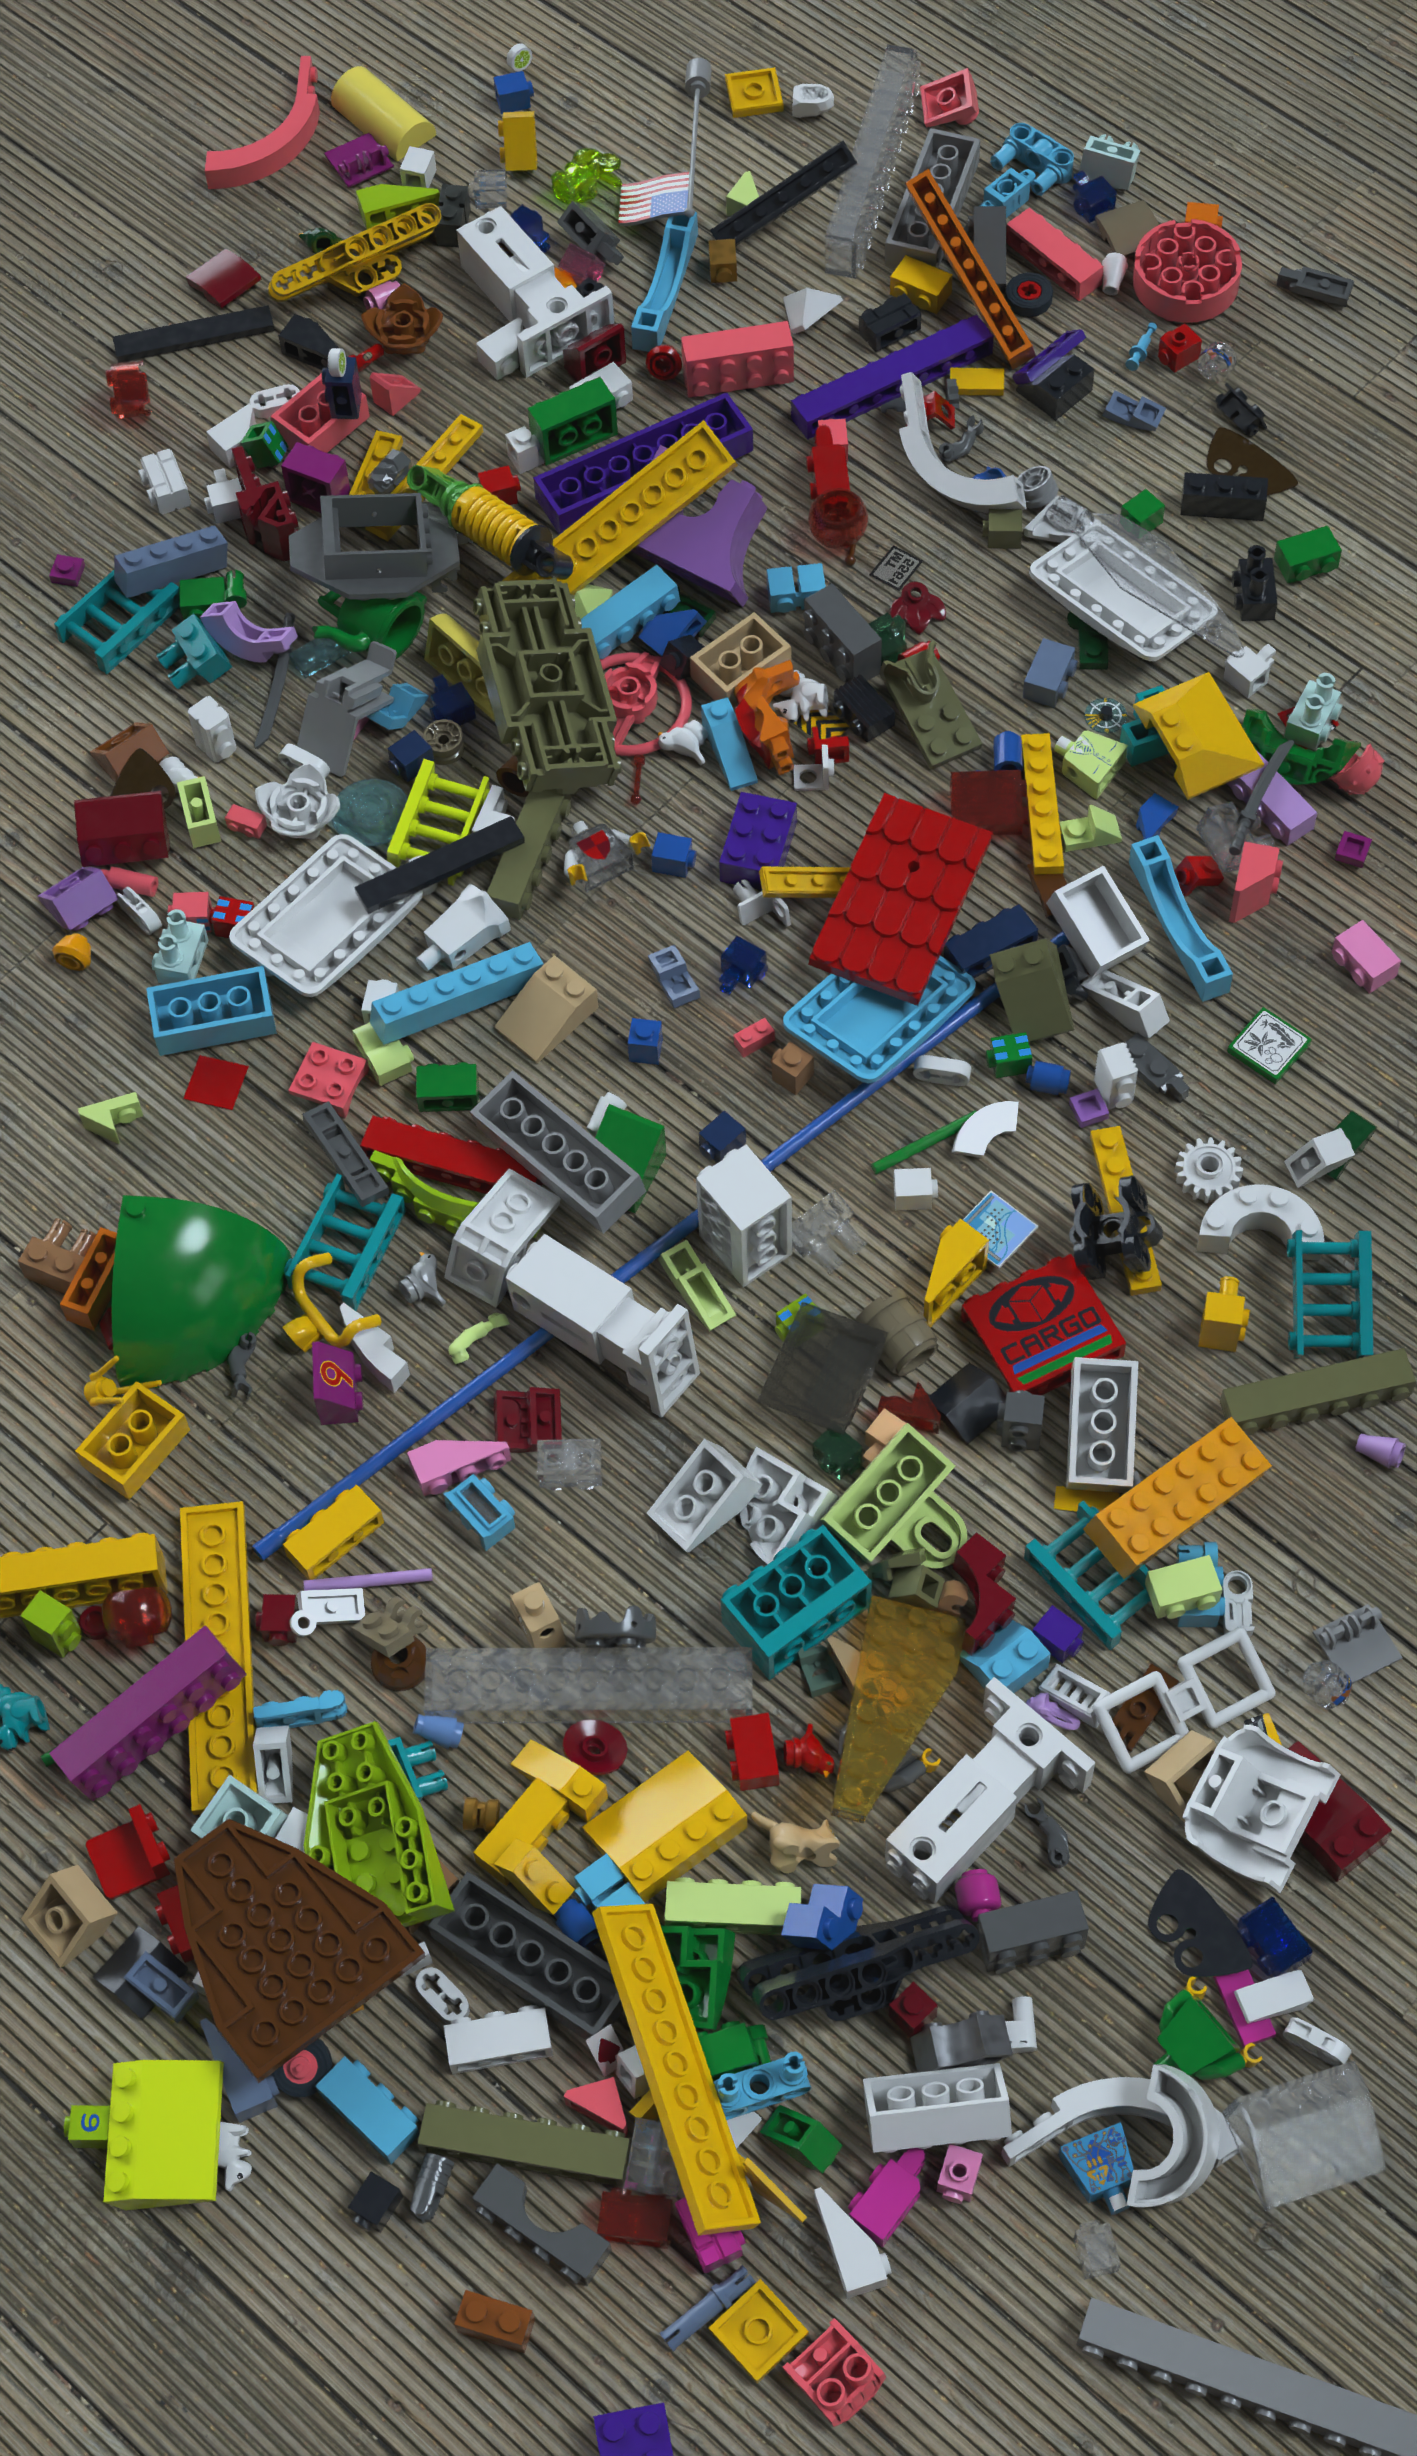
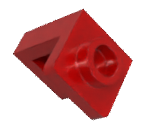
M1186 856L1174 870L1183 896H1189L1197 886H1218L1224 879L1217 862L1212 856Z

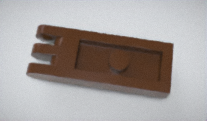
M1152 1663L1142 1676L1144 1677L1151 1672L1158 1671L1161 1673L1168 1689L1179 1684V1680ZM1153 1687L1125 1701L1112 1719L1116 1728L1120 1730L1119 1734L1123 1742L1127 1736L1132 1738L1126 1746L1130 1752H1133L1163 1708Z

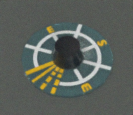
M1110 698L1094 700L1087 706L1085 711L1086 723L1091 729L1100 733L1107 734L1118 731L1126 723L1127 719L1125 707L1120 702Z

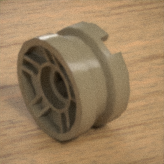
M446 719L436 720L430 723L424 730L423 739L432 747L436 764H452L462 757L465 749L462 729L457 723Z

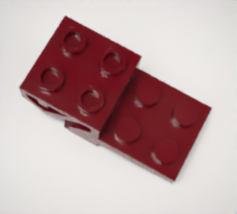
M242 446L232 448L236 472L242 491L236 492V498L248 543L255 545L258 540H262L265 554L281 561L290 560L289 535L298 531V529L294 528H298L299 525L295 512L288 508L291 507V502L287 490L282 491L278 481L261 485L259 477L252 473L255 472V467L251 455L246 456Z

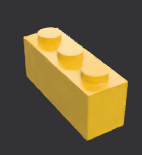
M355 1485L351 1490H344L326 1510L321 1509L316 1512L311 1518L310 1523L301 1530L296 1529L289 1534L286 1542L283 1543L286 1556L308 1580H314L384 1524L382 1512L358 1485Z
M537 1777L473 1852L475 1862L507 1886L510 1881L498 1870L494 1863L515 1839L535 1846L541 1853L549 1841L547 1837L554 1829L560 1830L569 1819L570 1809L568 1800Z

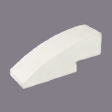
M345 1303L340 1306L345 1327L352 1321L363 1318L362 1315ZM379 1327L360 1331L354 1336L351 1343L365 1366L383 1385L395 1393L410 1376L407 1362L393 1352L394 1346L391 1336Z

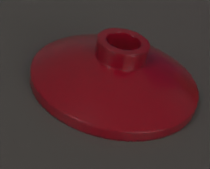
M595 1719L574 1723L567 1729L562 1741L565 1757L571 1762L580 1765L592 1775H606L615 1772L625 1762L628 1751L626 1740L617 1728L607 1722Z

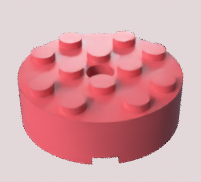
M1191 219V223H1176L1175 220L1162 223L1147 232L1137 246L1133 271L1135 294L1149 311L1167 321L1193 323L1213 319L1228 309L1238 294L1242 271L1241 250L1228 232L1212 223Z

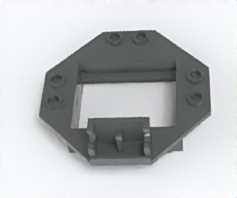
M421 493L320 496L321 518L289 535L290 571L348 599L365 601L375 598H386L389 600L406 598L430 583L432 585V593L447 592V585L442 584L441 580L443 578H449L451 581L457 580V570H460L457 531L428 518L427 504H422ZM417 526L419 549L341 552L339 527Z

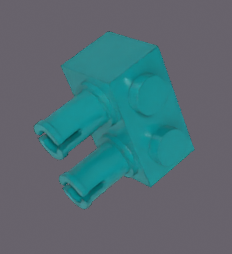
M194 613L172 629L176 637L175 642L156 655L165 669H169L171 665L183 656H187V662L168 674V678H170V681L178 690L196 675L204 677L211 684L232 668L219 643L214 640L202 621Z
M400 1737L388 1740L419 1802H421L424 1796L448 1790L447 1779L441 1778L445 1776L442 1770L416 1778L412 1769L414 1766L436 1760L435 1748L430 1750V1747H433L431 1741L428 1740L424 1743L404 1748Z

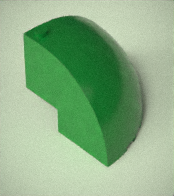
M123 1195L116 1236L112 1281V1339L114 1356L117 1355L120 1358L115 1364L119 1386H130L136 1381L144 1383L161 1380L162 1384L177 1380L181 1383L189 1380V1376L200 1373L203 1370L208 1372L227 1361L231 1350L239 1345L240 1337L246 1333L248 1337L249 1332L256 1336L259 1333L258 1329L275 1312L274 1307L287 1286L284 1268L287 1261L292 1258L286 1245L261 1225L221 1208L173 1198Z

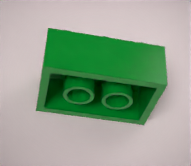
M601 377L586 381L582 385L561 392L552 398L527 408L530 432L539 441L540 450L538 452L546 466L618 435L616 400Z

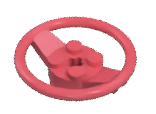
M643 651V653H619L600 659L603 670L625 664V667H619L613 671L610 668L604 674L617 718L613 735L615 739L614 750L618 756H639L661 749L658 744L659 737L642 744L622 745L632 724L643 723L646 717L656 708L658 693L655 679L659 671L666 674L674 682L681 699L679 715L675 723L666 732H670L676 727L683 728L690 718L692 696L685 678L681 680L676 679L659 664L662 658L660 656L649 655V653Z

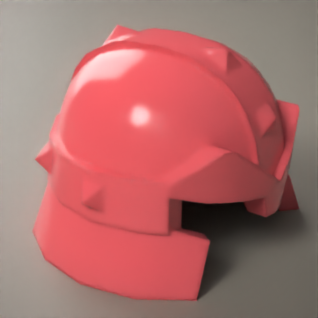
M1370 743L1366 746L1364 753L1360 757L1355 753L1339 773L1328 779L1338 784L1339 789L1345 790L1349 795H1364L1365 792H1368L1379 781L1382 774V764L1385 760L1373 749Z

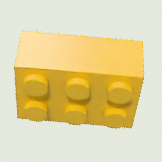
M137 1381L122 1397L124 1399L123 1403L116 1404L75 1450L83 1468L128 1500L132 1498L190 1431L185 1414Z

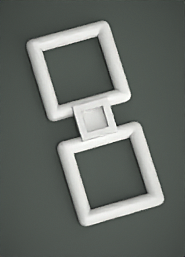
M1238 1627L1180 1657L1177 1665L1185 1681L1168 1689L1161 1673L1154 1671L1093 1704L1092 1709L1123 1772L1130 1774L1159 1759L1189 1732L1184 1720L1201 1712L1207 1726L1215 1729L1274 1698L1276 1691L1244 1628ZM1238 1643L1260 1690L1216 1713L1193 1665ZM1153 1687L1176 1734L1131 1758L1108 1710Z

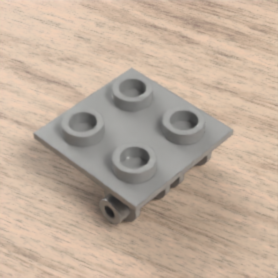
M1367 1604L1312 1632L1338 1674L1340 1672L1339 1676L1344 1685H1347V1676L1344 1678V1672L1349 1675L1353 1684L1403 1659L1379 1621L1382 1618V1613L1377 1606L1371 1608Z

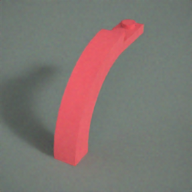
M301 56L295 102L289 115L277 129L261 140L244 147L224 151H207L205 175L208 189L237 187L263 179L290 163L309 143L317 127L320 115L317 94H315V86H313V83H317L318 72L317 67L312 65L311 56Z

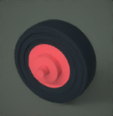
M318 2038L271 2075L274 2077L278 2088L288 2095L295 2097L313 2095L318 2092L315 2086L332 2069L331 2053L325 2043Z

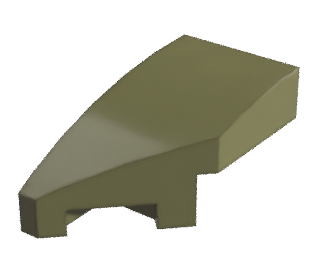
M925 1547L902 1551L880 1560L868 1568L869 1579L883 1578V1580H892L896 1571L895 1567L921 1565L926 1561Z

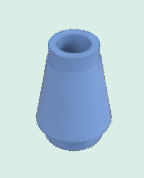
M418 1714L413 1733L448 1750L449 1747H458L464 1723L458 1722L457 1718Z

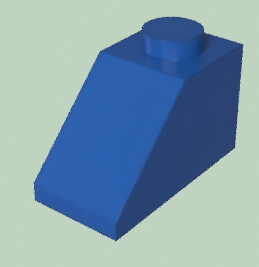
M695 609L660 614L645 624L639 638L662 657L668 641L687 635L695 637L707 621Z

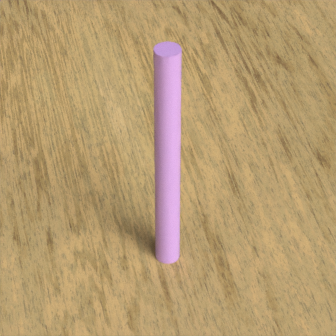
M432 1568L304 1580V1591L354 1589L433 1581Z

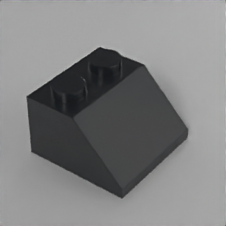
M1075 354L1063 356L1031 383L1020 384L1016 388V392L1056 421L1093 390L1095 369Z

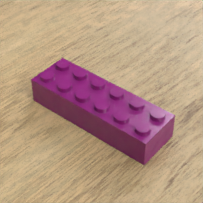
M205 1625L49 1754L70 1782L91 1801H94L96 1798L106 1795L111 1790L112 1785L123 1776L133 1773L137 1769L138 1764L147 1756L157 1753L163 1747L164 1742L170 1737L184 1731L193 1718L201 1712L209 1710L215 1704L216 1699L226 1691L236 1688L240 1684L241 1679L247 1674L226 1647Z

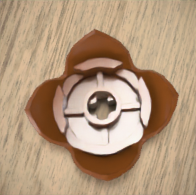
M404 283L391 292L384 309L370 308L361 314V318L366 330L382 344L386 353L404 355L410 353L420 354L425 351L430 337L437 331L442 322L443 314L434 307L426 309L419 293Z

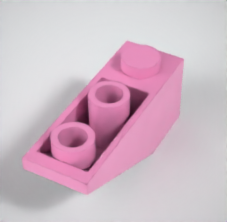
M435 1440L407 1452L410 1467L424 1497L429 1494H440L447 1490L448 1486L463 1482L472 1474L477 1476L479 1473L489 1469L497 1470L511 1460L507 1442Z

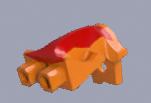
M791 660L766 669L754 668L752 673L738 683L734 689V696L738 702L735 708L736 718L744 736L760 754L765 762V766L768 769L775 767L778 775L794 769L791 759L795 757L790 740L788 720L777 716L769 706V703L774 696L799 685L800 676L797 671L794 672Z

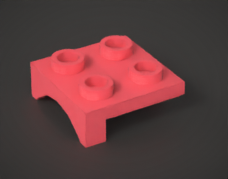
M312 1042L288 1090L289 1094L321 1105L329 1101L339 1117L346 1119L354 1092L361 1079L369 1072L367 1059Z

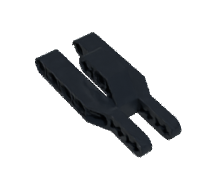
M944 1905L895 1921L857 1926L856 1931L833 1950L797 1948L792 1946L747 1960L738 1968L737 1980L746 1994L753 1998L755 2006L767 2019L777 2020L820 2006L830 2019L843 2021L889 2006L893 2002L905 1976L920 1968L973 1951L978 1946L980 1940L979 1932L968 1920L964 1919L963 1915L955 1907ZM947 1915H950L953 1919H956L954 1921L945 1923ZM935 1921L938 1926L932 1927L930 1922ZM918 1925L921 1929H924L922 1931L913 1933L914 1926ZM963 1930L970 1934L965 1936V1942L961 1944L955 1938H958ZM904 1931L907 1935L902 1937L898 1932ZM857 1944V1949L854 1953L845 1954V1950L849 1945ZM935 1945L933 1946V1952L930 1954L923 1949ZM826 1954L825 1960L822 1963L813 1964V1960L817 1955ZM794 1964L793 1970L790 1973L781 1974V1970L785 1965ZM875 1964L873 1968L863 1970L865 1966ZM762 1974L761 1980L757 1984L748 1985L749 1979L753 1975ZM842 1974L841 1978L830 1981L833 1976ZM810 1984L809 1990L805 1994L797 1995L799 1987ZM873 1990L870 1995L861 1997V1993ZM777 1994V1999L773 2004L764 2005L767 1997Z

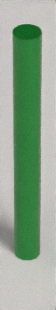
M974 1110L872 1163L871 1168L873 1172L877 1175L958 1133L962 1125L977 1111Z

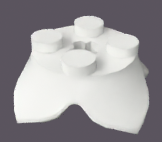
M311 762L291 772L285 784L269 782L255 789L258 807L262 814L271 822L273 831L291 838H306L309 840L317 838L320 831L335 817L340 809L339 798L335 794L327 792V784L323 773Z

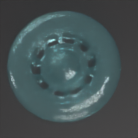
M366 779L355 782L338 794L340 809L332 819V824L338 834L352 836L365 846H378L388 843L392 840L408 797L397 785L385 780Z

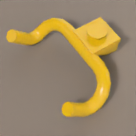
M328 1252L303 1259L296 1265L292 1274V1290L304 1314L289 1321L282 1328L305 1353L312 1347V1342L320 1341L323 1337L332 1346L343 1348L350 1344L358 1332L378 1327L382 1323L381 1317L378 1314L359 1318L349 1323L342 1334L338 1335L311 1302L304 1288L305 1274L310 1269L331 1264L332 1256Z

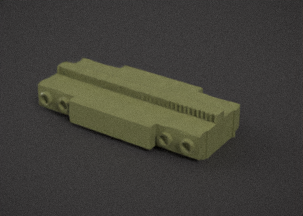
M552 577V579L498 581V583L494 584L493 588L481 586L477 598L473 600L474 615L479 616L480 619L479 634L481 638L476 651L501 744H511V753L513 756H517L518 760L517 775L520 780H523L525 791H531L532 793L557 789L556 793L574 794L578 788L597 787V785L601 784L613 786L622 768L621 759L619 756H616L614 750L615 739L613 731L617 718L591 628H582L581 619L576 616L575 598L573 594H570L568 584L557 581L556 577Z

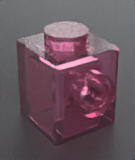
M570 243L558 267L581 282L588 277L597 282L601 278L606 264L596 255Z

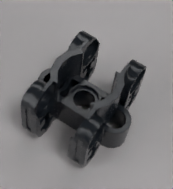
M1133 1175L1119 1179V1197H1116V1199L1122 1205L1124 1212L1104 1215L1101 1197L1090 1183L1075 1184L1071 1188L1075 1214L1074 1225L1070 1230L1069 1238L1074 1245L1073 1252L1076 1266L1088 1280L1105 1278L1106 1255L1123 1253V1263L1133 1274L1150 1271L1151 1260L1148 1248L1156 1246L1161 1241L1163 1229L1155 1218L1148 1213V1200L1145 1189ZM1150 1225L1149 1230L1140 1233L1143 1227ZM1117 1230L1119 1234L1111 1238L1112 1233Z

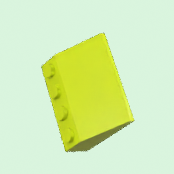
M137 2060L113 2063L104 2203L127 2211L216 2201L224 2062L207 2060Z

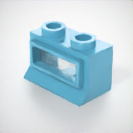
M472 1474L453 1490L443 1493L446 1508L449 1511L455 1509L460 1514L462 1524L467 1530L473 1529L479 1535L482 1547L487 1551L515 1529L513 1517L515 1511L506 1500L503 1499L499 1502L494 1497L495 1490L486 1478L483 1477L479 1480Z

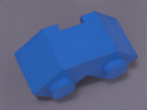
M813 1884L808 1904L789 1903L781 1935L797 1948L833 1950L856 1931L858 1920L863 1912V1898L848 1886Z

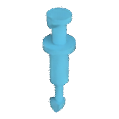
M1149 323L1147 333L1142 335L1137 345L1132 346L1129 350L1131 358L1125 363L1127 369L1131 371L1137 370L1139 362L1146 359V349L1151 342L1150 336L1157 328L1155 323Z

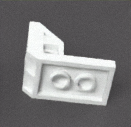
M509 1168L461 1223L452 1241L444 1278L490 1305L497 1307L508 1290L505 1279L508 1270L512 1265L518 1264L525 1256L528 1242L558 1208L561 1198Z

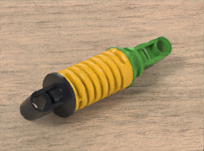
M415 465L409 470L407 475L409 487L417 493H421L431 504L440 507V511L447 517L450 527H453L458 533H462L470 538L471 541L498 557L499 560L511 566L519 575L526 576L536 572L541 577H556V579L565 580L572 574V559L553 546V538L549 529L534 523L533 520L527 518L518 510L513 509L512 506L506 504L497 496L492 495L481 484L473 483L468 485L464 481H457L444 474L437 468Z

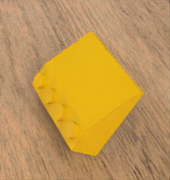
M689 1751L683 1753L582 1826V1829L602 1855L607 1853L624 1875L625 1879H623V1882L625 1884L629 1882L644 1903L666 1888L667 1881H675L676 1878L684 1875L748 1828L747 1814L728 1790Z

